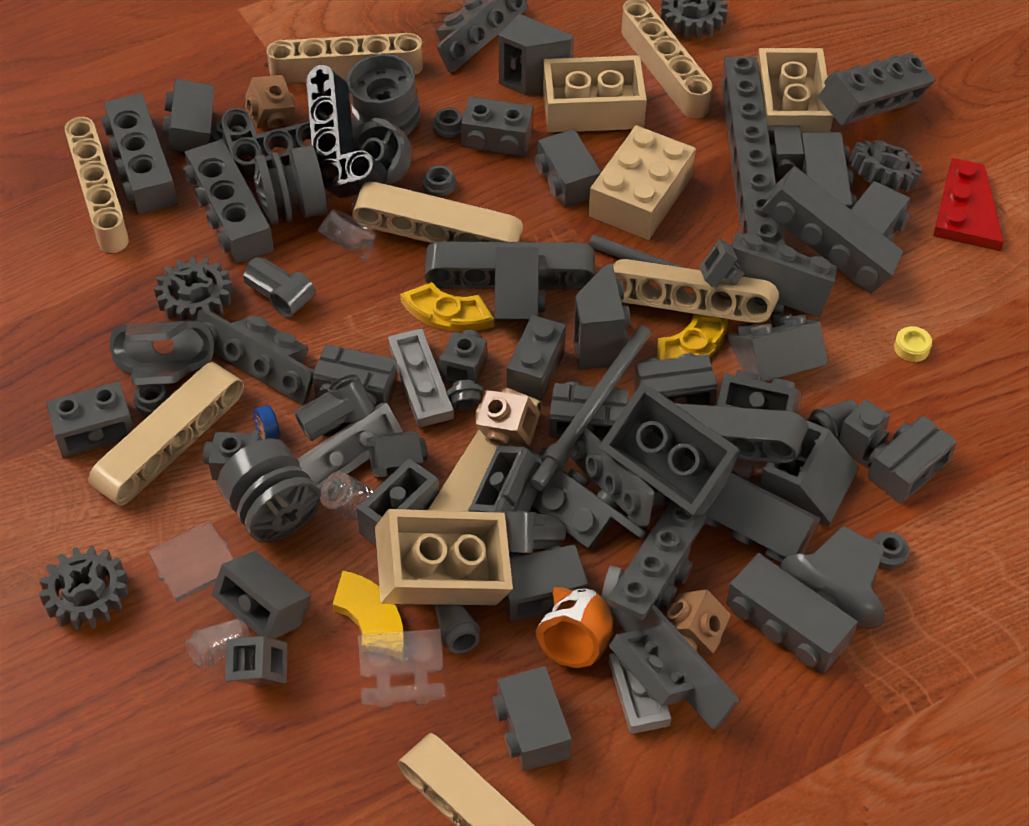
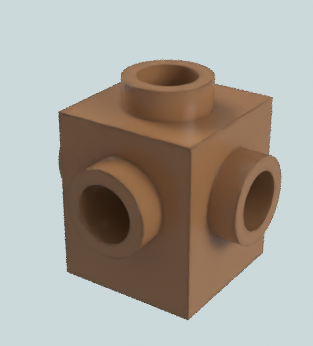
M283 75L252 77L245 95L246 111L253 118L256 129H277L286 126L291 113L295 110V99L293 94L289 93Z
M503 389L501 392L487 390L483 402L477 407L475 425L486 437V441L492 445L508 446V444L530 447L540 411L528 396H524L517 391L511 389Z
M706 589L677 594L674 603L668 609L666 618L699 655L714 654L715 649L720 644L721 636L731 614Z

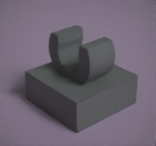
M720 238L699 266L704 280L716 288L723 278L737 285L745 274L739 269L741 265L736 262L737 257L732 246Z

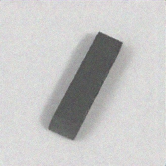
M440 241L430 244L426 249L425 281L427 284L433 282L437 288L495 289L496 247H539V255L546 256L545 277H538V289L581 290L596 275L595 251L590 245L585 243Z
M675 403L740 449L737 456L738 460L791 463L796 459L808 430L806 420L799 414L790 411Z

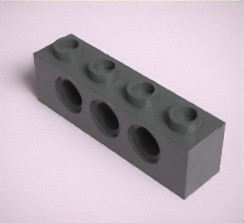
M139 93L104 102L107 115L101 116L106 136L113 135V137L108 138L113 158L120 157L119 160H115L120 180L127 179L128 181L122 183L128 203L135 202L138 214L178 205L173 180L143 94Z
M223 139L185 151L187 165L183 166L185 178L189 186L195 185L194 193L201 208L206 206L207 210L205 213L211 229H218L217 237L224 253L229 252L235 264L273 252L271 228Z

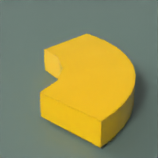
M433 282L400 294L401 303L409 313L429 326L452 332H463L465 330L481 331L494 327V318L479 295L469 297L449 295L440 291Z
M693 314L691 323L685 330L671 337L658 338L657 358L660 360L674 359L686 353H693L696 356L708 354L710 358L720 348L725 339L729 319Z
M342 571L333 601L334 612L348 616L358 625L362 634L363 653L402 659L404 653L403 624L395 604H381L380 587L369 579L355 573Z

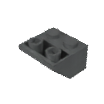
M518 14L498 35L499 84L524 95L543 93V59L573 58L574 36Z
M613 264L605 265L575 296L573 344L579 370L610 367L628 342L625 327H630V312L628 305L622 306L621 300L624 299L623 282L621 278L615 277Z
M791 313L779 314L770 318L771 323L765 325L745 323L737 326L738 332L727 334L728 342L742 369L759 375L758 381L765 382L773 378L787 376L828 364L820 322L806 320L805 315L792 317Z
M806 420L808 430L796 459L791 463L768 462L763 470L760 487L821 518L819 523L829 527L859 470V466L829 429Z

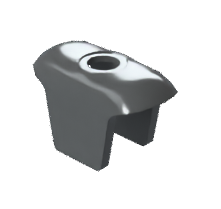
M198 321L126 324L117 326L112 330L110 352L116 366L126 373H131L132 385L175 383L189 372L200 369L211 361L214 352V341L207 325ZM173 340V350L167 354L159 353L153 346V341Z
M841 527L814 554H793L783 559L781 569L857 620L856 627L873 629L880 627L884 623V608L872 590L876 571L884 552V548L847 527Z

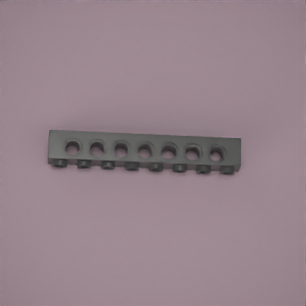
M724 57L721 92L740 233L757 235L763 241L777 246L785 245L783 226L762 210L776 185L757 57Z

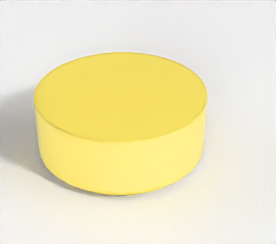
M905 327L898 332L894 349L902 359L910 362H919L928 357L932 347V338L922 328Z

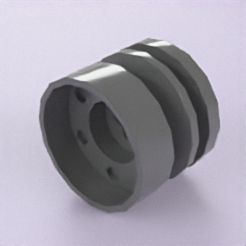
M381 53L359 60L349 70L346 82L349 88L353 117L357 126L371 122L372 120L370 119L379 118L395 124L406 135L411 134L419 124L421 112L414 70L410 63L397 55Z
M313 145L290 149V165L283 166L278 152L271 153L273 165L271 169H268L264 154L254 156L256 193L260 208L267 217L269 226L279 224L277 213L279 208H282L286 222L292 221V206L294 205L299 206L304 219L327 214L322 175Z
M267 438L255 441L241 448L226 462L217 480L219 492L230 508L238 513L240 522L246 526L250 536L258 542L271 543L294 534L310 521L321 502L320 489L310 479L309 474L300 467L299 461L288 446L279 439Z

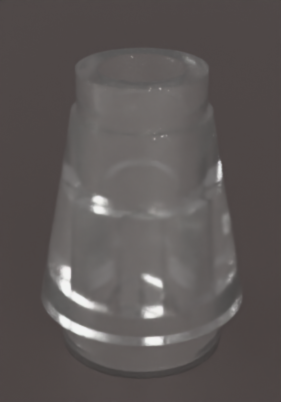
M236 618L193 631L192 637L186 639V648L190 658L198 668L201 669L205 666L212 668L226 657V639L250 637L249 630L242 620Z

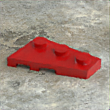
M951 158L933 236L1001 251L1004 241L985 165Z

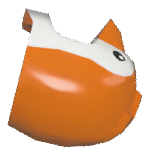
M553 587L554 608L552 612L546 613L536 629V636L540 647L549 658L560 665L572 668L591 666L601 658L614 633L615 621L611 608L593 590L577 589L572 591L563 587Z

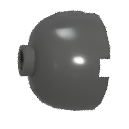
M373 118L370 119L372 120L365 125L359 124L353 129L354 151H366L380 161L387 170V179L384 184L393 185L402 179L410 168L412 161L411 143L407 135L395 124L388 120ZM369 167L365 169L363 175L368 171Z

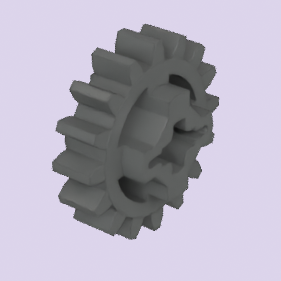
M662 0L660 18L665 20L668 28L674 27V34L682 31L685 38H688L690 34H695L700 39L702 33L713 36V29L717 31L722 30V24H726L728 3L723 0Z
M864 140L863 143L857 142L849 158V161L852 162L851 167L858 169L857 174L863 176L868 183L872 184L873 181H876L895 191H898L899 187L904 191H908L909 188L915 189L923 172V169L919 168L921 164L912 161L913 156L908 155L904 148L895 147L880 140H874L873 144L868 140Z
M190 257L187 264H184L180 259L176 260L177 267L175 269L166 266L164 268L166 276H157L158 286L154 287L159 310L165 311L166 317L169 320L177 316L178 321H186V319L196 321L198 311L202 309L222 315L224 313L222 305L231 304L230 295L233 294V288L228 270L222 271L221 263L219 262L210 266L209 258L207 257L201 263H197L195 257Z
M90 546L86 554H81L78 547L73 548V556L70 558L63 554L58 555L60 561L58 566L50 564L46 566L49 577L40 578L39 582L43 590L39 592V596L49 618L56 617L60 626L63 627L70 620L74 630H79L82 622H88L91 629L96 628V619L101 617L109 622L111 621L109 614L111 609L116 611L123 609L120 598H127L129 596L126 586L129 583L126 570L123 569L121 560L119 558L112 559L109 550L106 549L100 555H97L95 547ZM106 576L110 578L109 588L105 586L107 584ZM60 588L63 589V590L61 591V593H62V595H63L62 600L59 599V590H60Z

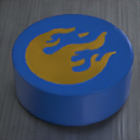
M269 405L254 408V422L256 430L260 432L261 440L267 438L279 439V425L273 409Z

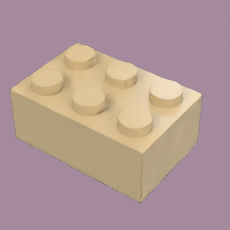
M759 48L757 63L767 126H800L801 134L802 132H831L834 116L817 97L826 86L824 82L828 77L823 48Z
M640 55L543 59V95L547 133L566 132L575 129V131L633 129L635 125L644 128L647 99Z
M635 125L591 186L589 217L650 240L692 178L696 148Z
M388 509L375 526L381 604L497 605L513 590L505 513Z

